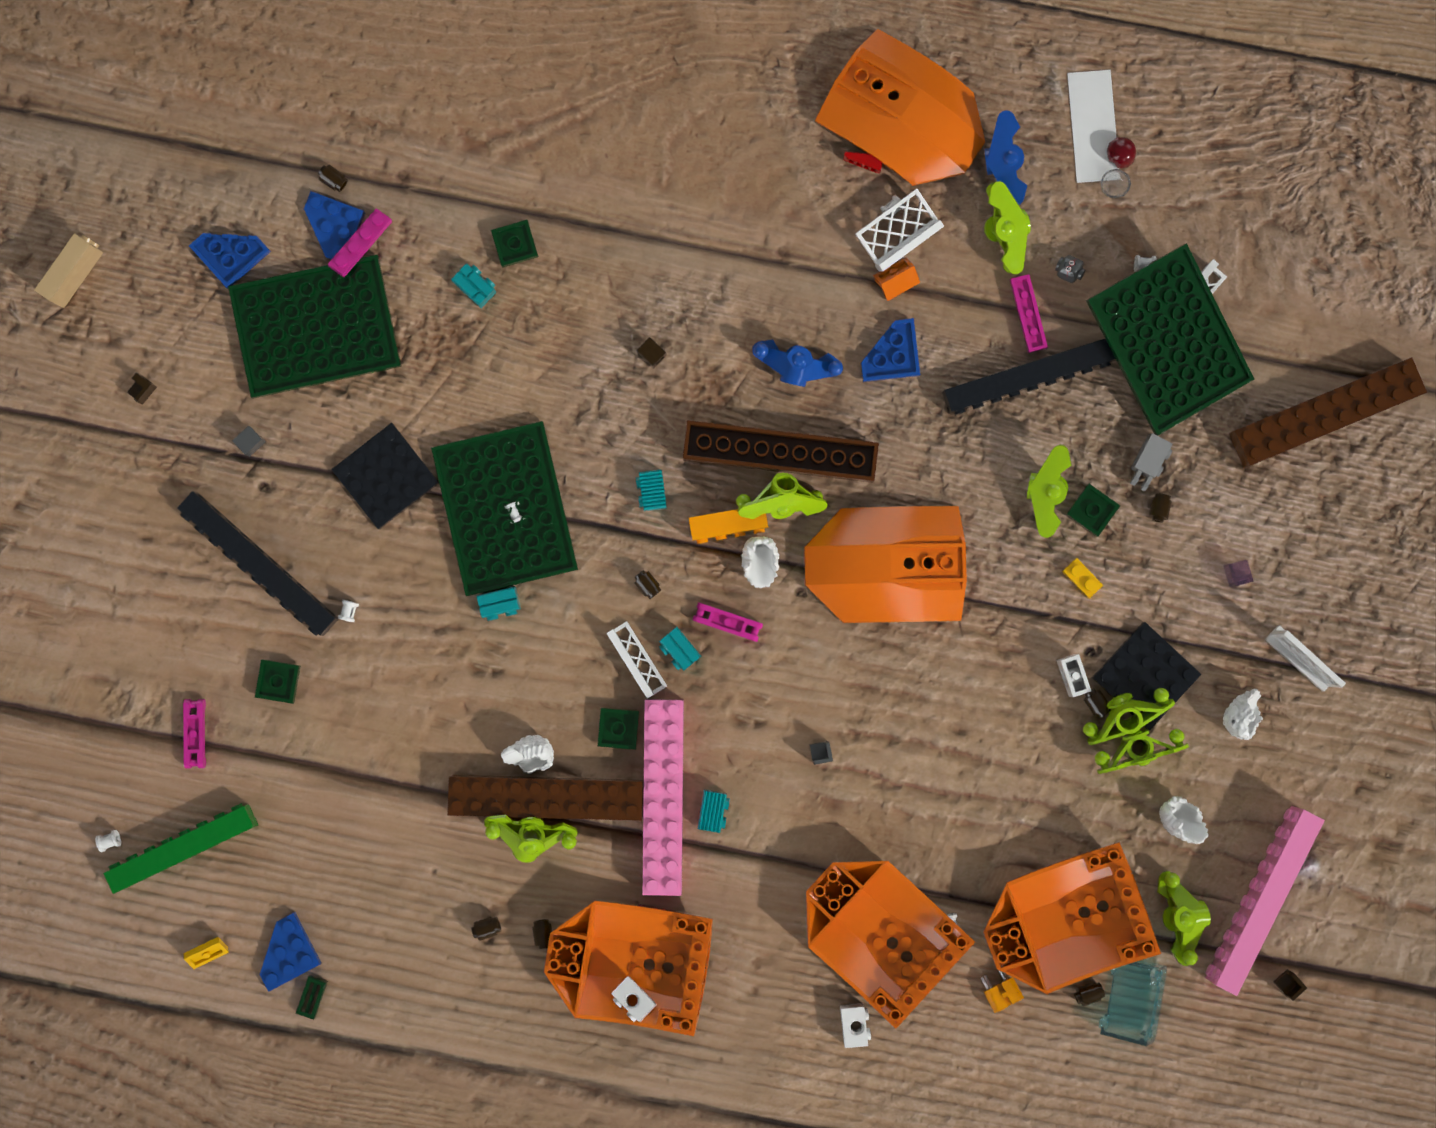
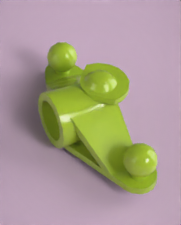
M1001 181L994 182L986 188V193L989 196L988 204L994 207V213L985 222L984 233L989 240L999 242L1005 253L1001 259L1003 269L1007 273L1019 274L1024 268L1027 235L1031 231L1030 219L1027 212L1019 207L1007 186Z
M1065 445L1055 446L1039 472H1031L1027 499H1032L1037 529L1044 538L1051 537L1061 523V520L1054 512L1055 505L1062 503L1068 492V483L1061 476V473L1072 466L1069 450Z
M788 473L776 474L754 501L751 502V498L746 494H741L736 499V504L739 507L738 514L741 517L755 519L765 513H771L772 517L776 519H783L798 511L809 516L824 511L828 505L819 490L807 491L799 485L793 475Z
M1158 688L1154 692V699L1158 703L1133 700L1131 693L1121 694L1108 702L1107 707L1111 711L1102 729L1098 731V726L1095 723L1088 722L1083 727V733L1089 737L1087 740L1089 745H1095L1126 734L1135 733L1175 705V701L1168 699L1169 692L1164 688ZM1126 712H1134V715L1126 720L1120 718Z
M1174 729L1169 734V739L1175 746L1146 736L1149 734V730H1138L1135 733L1122 737L1121 744L1111 761L1109 754L1105 751H1100L1095 755L1096 764L1101 766L1097 773H1107L1134 765L1145 766L1158 757L1189 748L1188 743L1183 744L1184 733L1180 729ZM1136 740H1141L1143 750L1140 754L1135 755L1132 751V744ZM1153 743L1165 748L1154 751ZM1123 755L1128 758V759L1119 761Z
M507 815L489 816L484 820V825L487 827L485 830L486 836L491 840L497 839L500 836L512 849L515 858L525 863L535 861L540 854L560 840H562L561 843L565 849H573L577 843L575 838L578 833L577 829L563 822L550 826L545 825L540 818L527 817L520 821H513Z
M1164 871L1158 879L1157 893L1166 898L1168 902V907L1163 912L1162 920L1168 930L1175 932L1176 940L1171 948V952L1179 964L1183 966L1194 965L1198 961V955L1195 952L1196 946L1204 928L1210 926L1211 923L1210 912L1204 901H1197L1180 884V878L1176 873Z

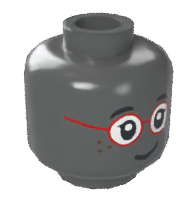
M1071 255L1061 257L1055 269L1059 278L1070 283H1074L1077 279L1081 280L1086 270L1083 269V261Z

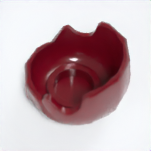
M1117 137L1112 140L1107 148L1109 162L1114 163L1117 168L1129 167L1136 157L1135 144L1126 137Z

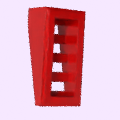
M847 151L844 153V161L880 174L882 162L871 154Z

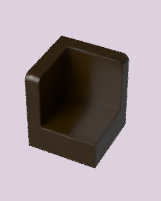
M650 337L636 350L637 354L653 369L667 356L666 352Z
M136 372L132 377L135 383L128 390V394L137 403L143 405L157 386Z
M1288 969L1273 981L1281 992L1292 1001L1307 989L1296 974Z

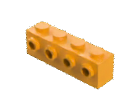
M738 509L689 518L692 541H697V544L707 543L710 538H716V541L725 540L727 535L733 534L735 537L746 536V532L753 531L754 534L764 533L765 529L768 528L766 513L755 519L741 517L738 514Z

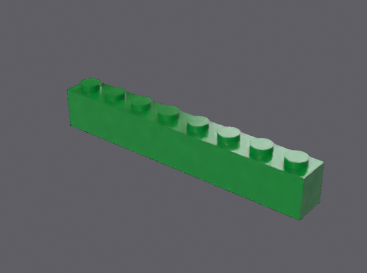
M242 803L232 807V812L228 814L222 812L213 816L214 820L209 823L205 820L196 824L197 829L190 831L188 828L178 833L180 837L174 840L172 837L161 841L162 845L157 848L154 845L144 849V854L140 856L136 853L127 857V862L123 864L117 862L108 866L109 871L103 874L112 894L120 892L258 826L250 805L243 806Z

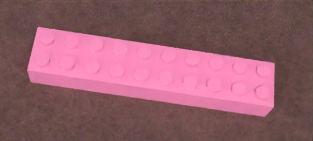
M645 699L642 895H682L684 700Z
M1291 806L1290 809L1286 810L1283 817L1284 821L1275 832L1276 837L1273 843L1269 844L1266 850L1267 855L1260 862L1256 877L1250 881V889L1247 895H1244L1241 899V907L1234 914L1230 929L1224 933V941L1221 947H1218L1215 951L1213 963L1207 967L1205 978L1235 996L1238 995L1325 821L1304 809Z

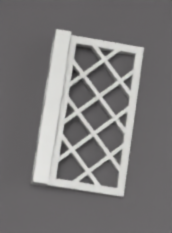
M915 189L856 232L855 235L875 263L877 270L882 272L943 228L944 225L941 220L937 219L919 190ZM914 195L919 200L918 208L908 207L909 200ZM896 208L905 209L903 220L893 218ZM908 209L918 211L916 222L906 220ZM921 212L928 213L932 220L926 224L919 223ZM881 219L889 220L888 231L878 230ZM892 221L902 222L901 233L891 232ZM906 223L915 224L913 234H904ZM867 230L874 231L873 241H865L861 234ZM877 232L887 233L885 245L875 243ZM890 234L900 236L897 246L889 245ZM875 245L885 247L884 255L879 259L874 254Z
M1280 625L1276 626L1265 639L1322 692L1328 687L1342 688L1346 684L1288 630H1284Z

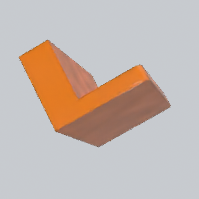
M907 257L894 263L886 270L873 275L876 283L882 288L887 301L920 283L915 266Z

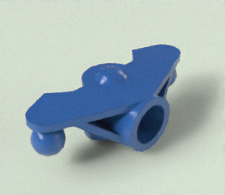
M1005 110L998 115L991 147L984 148L987 174L994 175L997 182H1003L1017 204L1020 205L1024 200L1027 184L1017 178L1016 171L1024 163V153L1018 145L1013 144L1012 139L1020 125L1011 111Z
M772 339L756 342L752 347L753 355L781 374L780 381L806 387L807 381L838 376L843 371L842 363L831 354L827 353L819 359H813L811 352L800 345L792 346L784 352L778 349Z

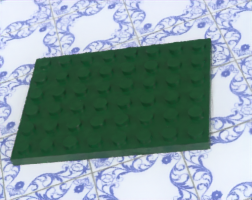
M1187 243L1086 300L1153 433L1157 436L1254 380Z
M378 255L361 258L345 277H342L326 265L228 286L252 399L402 367Z
M543 421L431 447L466 597L578 570ZM513 502H516L515 505L519 515L523 516L520 521L515 523L510 517L512 507H510V511L504 507Z

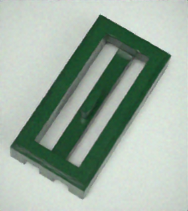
M309 975L295 1014L314 1020L328 981H322ZM311 982H313L314 986L304 1012L302 1011V1008L306 996L308 994ZM318 985H321L312 1014H310L309 1011L312 1006Z

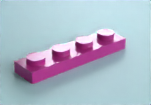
M376 208L332 258L328 266L342 277H345L392 223L391 218Z
M1030 275L1011 278L1010 284L1027 351L1032 353L1048 348Z

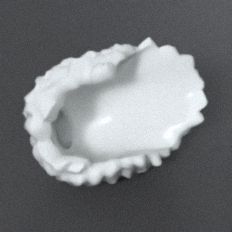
M756 536L748 539L744 544L741 555V566L744 568V576L751 585L760 589L770 587V584L774 582V578L778 576L776 571L779 568V553L777 551L778 548L775 546L776 543L773 539L765 536Z
M1252 689L1251 691H1246L1245 694L1238 695L1225 710L1223 725L1232 736L1240 740L1251 739L1256 733V727L1263 720L1257 706V701L1261 697L1260 691L1257 689Z
M528 735L505 748L501 753V757L504 763L513 764L514 766L519 765L524 773L531 774L539 769L545 771L553 765L554 750L547 738H543L540 735Z
M1173 796L1160 807L1159 815L1161 822L1171 835H1175V837L1181 838L1182 841H1187V843L1194 844L1203 843L1208 837V829L1205 827L1206 823L1202 822V812L1193 804L1188 803L1185 798Z

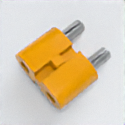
M1000 970L998 971L1003 981L997 985L992 986L986 975H984V978L983 976L981 977L986 988L983 993L994 1013L1024 998L1014 977H1009L1008 974Z

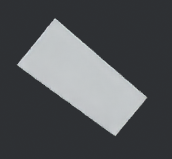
M1111 70L1067 73L1077 183L1120 180L1119 168L1114 163L1109 162L1107 155L1109 143L1117 138Z

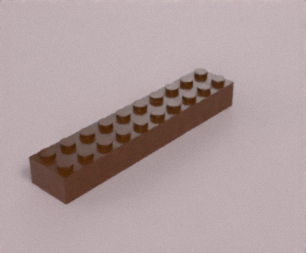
M1411 357L1229 433V436L1241 464L1245 468L1427 393V390Z
M687 420L683 461L873 483L875 481L879 443Z
M449 776L447 816L489 817L507 815L508 817L642 821L644 780Z

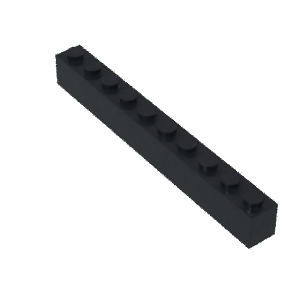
M1101 339L946 389L942 394L949 414L954 413L956 416L965 413V409L973 407V410L984 406L983 403L991 401V404L1002 401V397L1009 395V398L1020 395V391L1026 389L1027 392L1039 389L1038 385L1041 384L1050 386L1057 383L1056 380L1063 378L1065 381L1074 378V374L1079 372L1082 375L1090 373L1094 367L1099 366L1100 369L1111 366L1110 362L1116 361L1106 339Z
M192 491L177 507L181 511V517L188 522L191 520L195 524L194 528L201 534H207L210 537L208 540L214 546H220L224 550L222 553L231 560L232 558L238 562L237 566L242 571H248L252 575L251 579L258 585L263 584L267 588L265 591L273 598L276 596L281 601L279 604L286 610L291 609L295 613L294 617L301 623L305 622L309 626L308 630L315 636L318 634L324 636L338 621V617L198 492Z

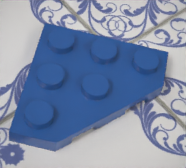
M310 191L304 207L324 255L330 260L359 229L365 214L361 209Z
M202 233L189 245L227 289L228 286H233L271 252L259 237L252 235L238 236Z
M914 318L895 320L861 362L863 382L920 376Z
M296 912L284 917L275 924L260 972L268 992L321 964Z

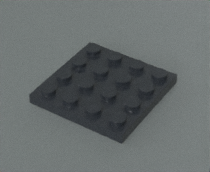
M392 422L331 469L379 530L439 484V481Z
M1143 622L1095 673L1092 679L1113 698L1121 694L1131 693L1133 700L1158 703L1154 699V692L1158 688H1164L1169 692L1168 699H1173L1176 703L1201 676V673L1146 622ZM1164 712L1163 714H1161L1160 716L1146 724L1144 727L1147 730H1151L1155 726V724L1166 714V712Z

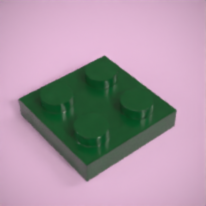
M528 220L491 230L502 268L539 257Z
M1089 483L1066 515L1098 537L1120 505Z
M261 659L254 698L294 704L301 666Z
M601 708L597 747L636 750L639 711Z

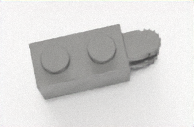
M1153 433L1149 434L1131 467L1135 474L1130 484L1133 486L1137 484L1139 477L1143 475L1146 478L1141 485V490L1146 491L1151 480L1156 476L1159 477L1164 468L1162 464L1164 460H1168L1172 453L1170 448L1173 444Z

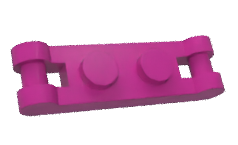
M698 602L696 607L698 610L696 615L693 616L692 621L758 642V633L763 627L762 623ZM705 611L711 612L709 619L703 618ZM747 625L752 626L750 633L745 632Z
M185 699L183 703L185 769H190L194 766H198V768L206 767L205 699H198L197 701ZM197 709V714H191V710ZM192 753H197V759H192Z

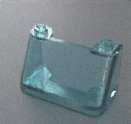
M1137 961L1109 970L1111 975H1113L1108 1012L1099 1021L1100 1034L1143 1046L1152 1044L1157 1034L1167 966Z

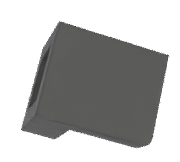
M250 426L246 427L232 440L249 457L266 443V440L260 437Z
M829 741L809 744L814 765L833 761Z

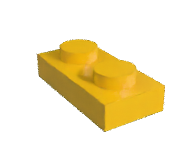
M1075 558L1062 570L1088 599L1104 586L1078 558Z
M216 937L183 953L184 960L193 969H196L229 953L228 946L219 937Z

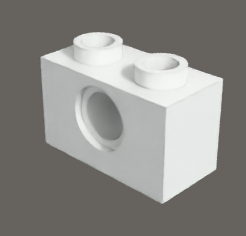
M1073 654L1056 660L1069 697H1076L1091 692L1079 654Z
M629 976L611 993L614 996L612 1000L620 1008L624 1006L628 1010L626 1015L633 1022L635 1020L641 1022L657 1005ZM631 995H635L638 998L635 1006L628 1004V998Z
M863 1003L840 1005L844 1047L868 1046V1040H871L870 1028H866V1020H869L868 1008L864 1009ZM854 1021H859L861 1026L858 1029H852L851 1024Z

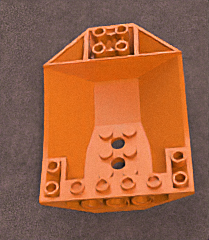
M879 29L854 52L835 80L815 119L816 123L880 160L912 186L965 174L985 144L974 92L958 78L923 54ZM876 82L883 84L880 89H874L872 85ZM896 91L899 93V98L897 100H890L888 97L889 93Z
M959 506L841 508L804 547L805 586L842 623L961 621L967 576L966 542ZM906 558H911L914 562L911 569H907L904 566ZM925 558L932 560V566L929 569L924 566Z
M1120 842L1057 862L1007 882L983 932L998 970L1047 995L1094 975L1161 954L1147 910ZM1106 901L1109 905L1108 909L1100 910L1097 907L1098 902ZM1087 907L1090 910L1089 916H1080L1079 909Z
M889 861L833 862L806 891L808 948L854 988L895 1029L975 943L967 933ZM890 937L898 940V946L894 949L887 946V940ZM904 951H909L912 953L913 958L911 961L905 962L902 960L901 954Z
M594 901L550 933L544 973L574 1018L622 1023L695 1036L707 977L713 919L649 907ZM646 959L654 961L655 967L652 970L645 968L644 962ZM666 962L673 965V972L668 973L664 970ZM627 976L631 977L657 1004L641 1022L637 1020L633 1022L626 1015L628 1010L624 1006L620 1008L612 1000L614 996L611 993ZM631 995L628 998V1004L635 1006L638 998L635 995Z

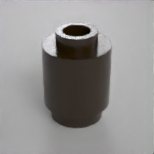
M330 164L324 165L318 172L319 180L334 191L341 192L348 182L345 175Z
M1161 493L1155 494V497L1152 498L1149 513L1152 521L1163 523L1164 520H1168L1172 504L1171 496Z
M643 570L634 577L636 579L634 584L645 597L647 596L649 599H652L661 591L660 584L649 571L645 573Z
M1093 688L1091 692L1085 693L1084 701L1093 715L1101 718L1111 711V709H1108V701L1100 689L1095 690Z
M492 916L474 922V927H471L474 938H478L479 941L496 936L502 931L498 918H493Z
M549 919L534 921L532 930L535 946H539V949L548 948L549 936L552 932Z
M1092 982L1076 988L1074 996L1077 1003L1084 1007L1101 1001V998L1105 997V993L1100 982Z

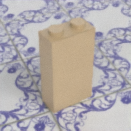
M74 233L34 291L49 301L65 308L103 254L98 249L100 245L85 235L79 237Z

